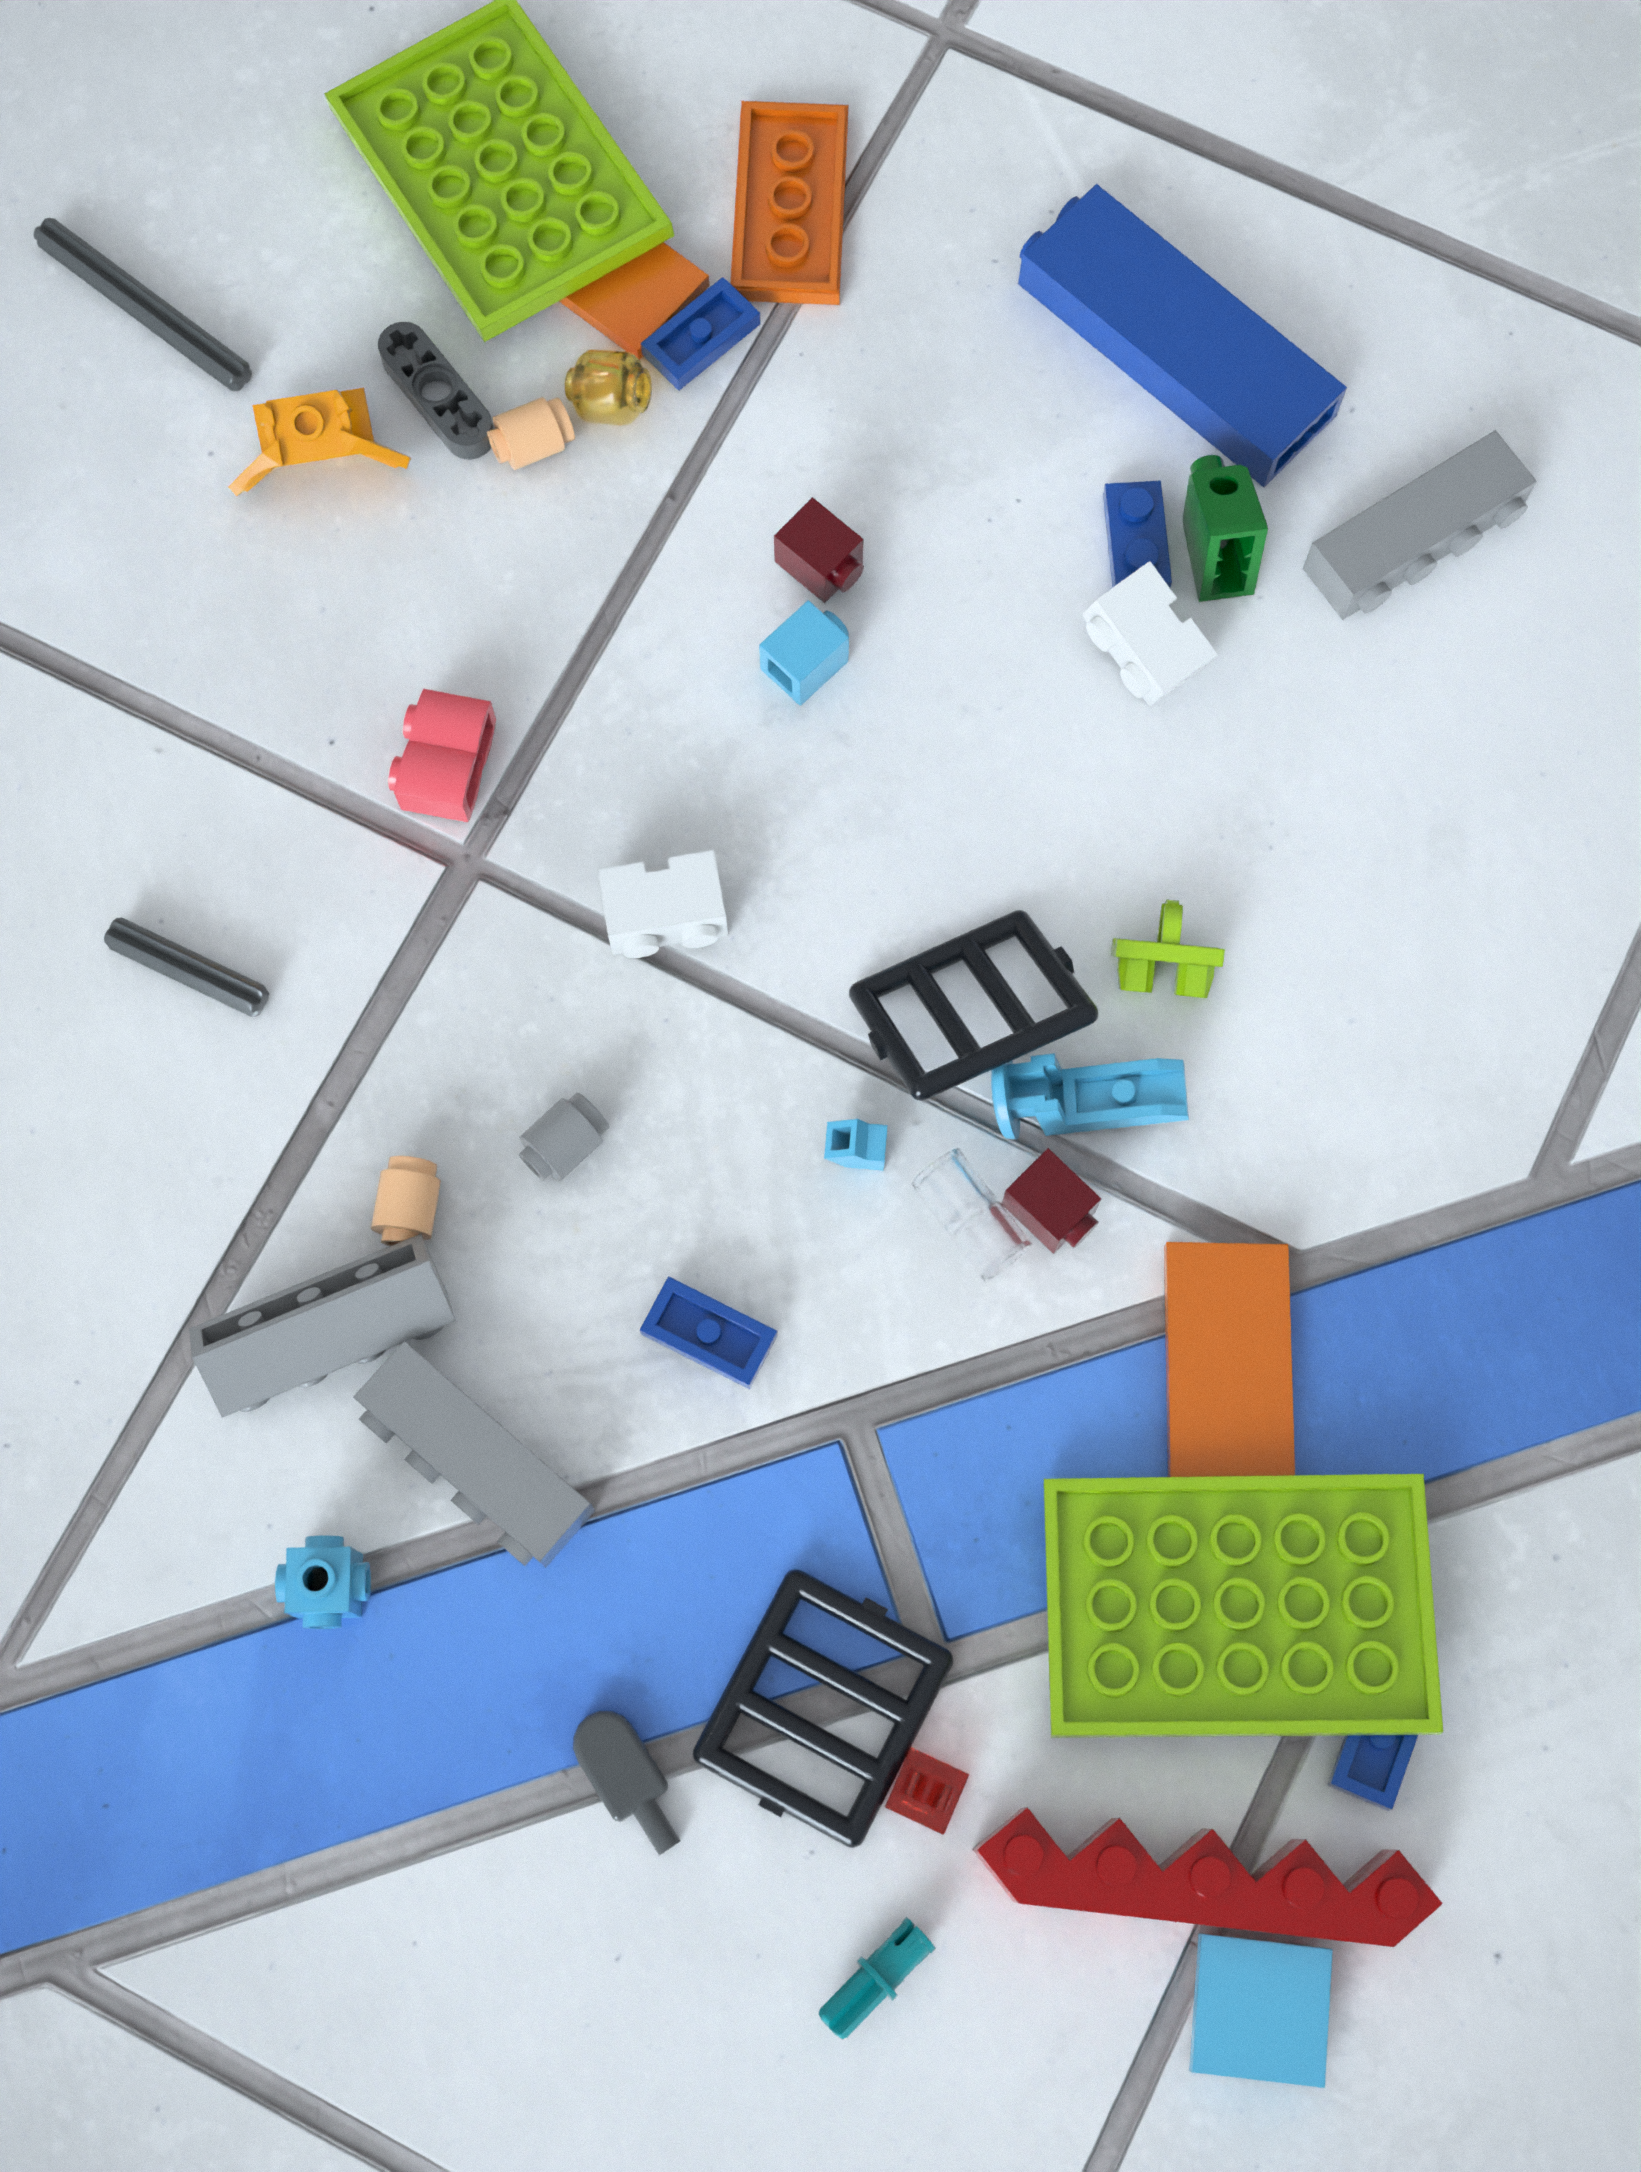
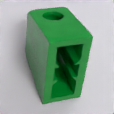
M1217 455L1202 456L1195 460L1190 467L1191 474L1189 475L1183 512V528L1198 601L1203 602L1254 595L1268 527L1249 470L1243 465L1225 466L1223 459ZM1228 539L1227 545L1221 549V540Z

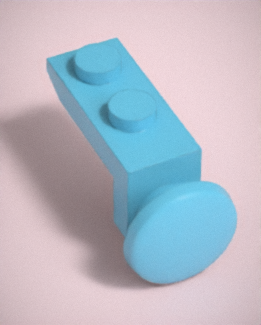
M1053 1053L1031 1056V1062L1013 1064V1061H1010L991 1070V1092L995 1117L999 1129L1006 1139H1018L1020 1134V1118L1036 1116L1045 1136L1189 1120L1184 1061L1180 1059L1155 1058L1061 1069L1056 1055Z

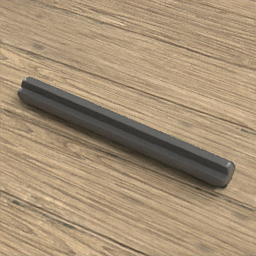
M45 218L41 226L35 228L33 236L37 240L38 247L229 390L239 391L245 383L250 381L252 372L247 361L54 218Z

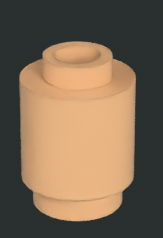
M541 397L493 417L495 429L487 432L489 443L498 462L501 464L508 461L514 470L564 451V444L575 440L570 418L558 397L549 401Z
M392 1156L389 1158L388 1168L380 1172L371 1223V1230L382 1234V1244L392 1246L419 1234H422L424 1240L431 1239L441 1180L436 1177L437 1164L410 1156Z

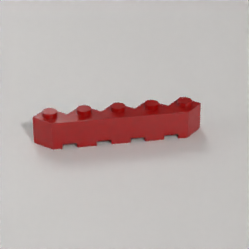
M1028 1807L1018 1810L972 1849L1013 1902L1042 1907L1395 1947L1443 1904L1399 1850L1382 1849L1342 1884L1306 1839H1291L1250 1875L1213 1829H1201L1158 1866L1120 1818H1111L1066 1856Z

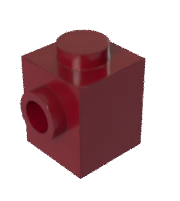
M812 497L774 535L775 563L822 602L826 603L838 590L841 592L849 590L861 576L864 569V539Z
M1048 1148L1005 1190L1001 1204L1045 1247L1055 1254L1065 1242L1076 1248L1095 1229L1099 1221L1092 1215L1096 1212L1101 1198Z

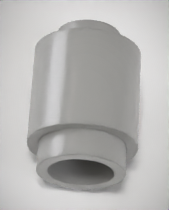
M576 1093L568 1101L561 1098L519 1137L525 1147L519 1153V1156L527 1167L541 1180L544 1181L551 1175L558 1181H562L603 1143L601 1135L610 1126L603 1115L588 1099L580 1093Z

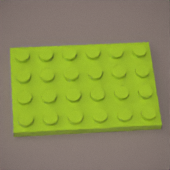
M494 0L324 93L329 108L484 343L674 237L672 222L517 0Z
M1424 1474L1044 1479L1051 1738L1440 1735L1443 1733Z

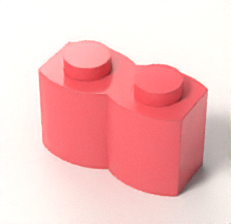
M423 689L417 705L410 704L404 718L403 735L409 741L403 756L394 757L388 779L389 789L394 791L401 810L469 822L477 800L482 770L486 764L495 731L496 716L491 701Z

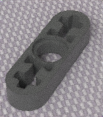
M397 322L385 328L378 340V350L383 367L451 453L462 459H476L485 455L491 449L487 432L494 429L491 415L486 407L418 325L411 322ZM403 345L408 350L414 349L416 360L419 364L415 371L413 370L412 363L403 353L396 354L395 349L398 346ZM434 380H443L449 383L452 389L444 399L431 401L421 395L422 389L427 383ZM458 410L461 418L470 428L477 427V435L470 437L466 432H459L458 424L454 417Z

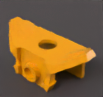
M364 388L345 391L332 390L268 400L263 404L252 405L262 453L228 487L236 496H239L244 491L248 492L276 467L362 454L391 467L397 468L400 466L407 469L411 457L374 441Z

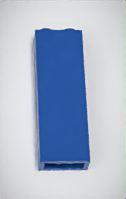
M1098 184L1094 185L1081 199L1078 196L1070 199L1060 211L1056 222L1044 233L1041 231L1034 233L1022 247L1019 255L1021 266L1018 285L1234 464L1247 467L1251 478L1263 488L1337 416L1347 389L1343 383Z

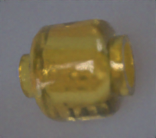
M590 349L586 350L577 359L575 366L568 370L565 378V394L567 399L573 403L576 414L584 422L630 425L649 406L652 395L651 376L647 368L642 367L641 361L631 352Z

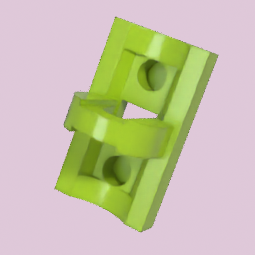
M1166 899L1165 903L1161 905L1157 942L1113 938L1111 956L1118 957L1117 973L1120 990L1152 993L1155 961L1175 962L1177 967L1174 995L1207 998L1214 978L1215 966L1223 967L1225 949L1180 944L1183 906L1179 905V900Z

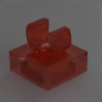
M910 1747L884 1808L944 1835L969 1774Z

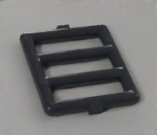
M1023 910L1013 911L852 984L849 989L851 1001L871 1031L868 1033L873 1050L880 1061L885 1058L889 1059L911 1096L919 1101L927 1100L1093 1024L1098 1018L1096 1005L1073 975L1075 972L1072 959L1062 946L1054 949L1029 914ZM1016 937L1068 1009L1036 1023L985 950ZM962 960L1013 1032V1034L982 1048L932 976L933 973ZM910 984L958 1057V1059L927 1073L878 999Z
M790 1570L784 1576L693 1749L694 1761L705 1769L760 1798L761 1800L758 1805L771 1813L781 1817L785 1812L847 1847H858L863 1843L953 1665V1655L948 1649L885 1616L888 1609L878 1603L865 1598L862 1604L801 1570ZM800 1600L811 1604L924 1665L907 1699L905 1700L785 1635L783 1632ZM770 1657L778 1659L894 1722L877 1758L753 1691ZM740 1714L749 1717L864 1780L865 1782L848 1815L845 1816L725 1750L723 1746Z

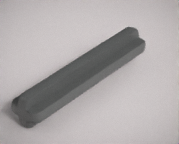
M122 917L114 919L105 933L104 942L109 949L248 1016H258L267 1003L269 992L263 984Z

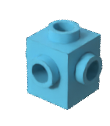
M328 1535L305 1537V1547L286 1549V1564H278L275 1576L276 1600L278 1603H285L284 1613L298 1619H303V1628L306 1629L341 1628L342 1618L362 1617V1601H368L370 1597L371 1571L369 1562H363V1554L351 1546L344 1547V1537ZM324 1568L328 1573L326 1586L319 1591H312L313 1570Z

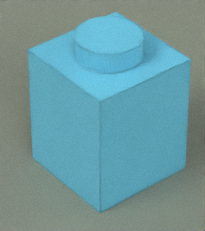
M808 600L759 644L760 669L801 706L849 662L848 630L834 613L828 610L822 613Z

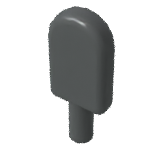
M598 1711L588 1715L578 1725L573 1736V1751L578 1763L611 1817L615 1821L621 1822L634 1814L660 1856L680 1842L679 1837L655 1800L667 1791L668 1782L634 1727L624 1716L613 1711Z

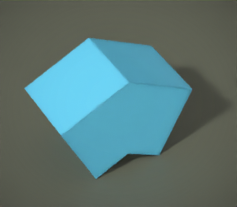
M860 1119L827 1122L824 1159L846 1168L884 1171L888 1125L869 1124Z

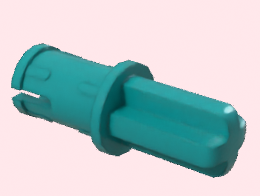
M907 1917L867 1960L860 1957L856 1961L860 1968L820 2008L819 2016L821 2020L837 2037L841 2039L847 2038L887 1996L894 2000L898 1996L894 1990L917 1965L936 1949L927 1936L917 1926L914 1927L913 1922Z

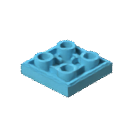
M1199 1933L1189 2071L1325 2088L1333 1949Z

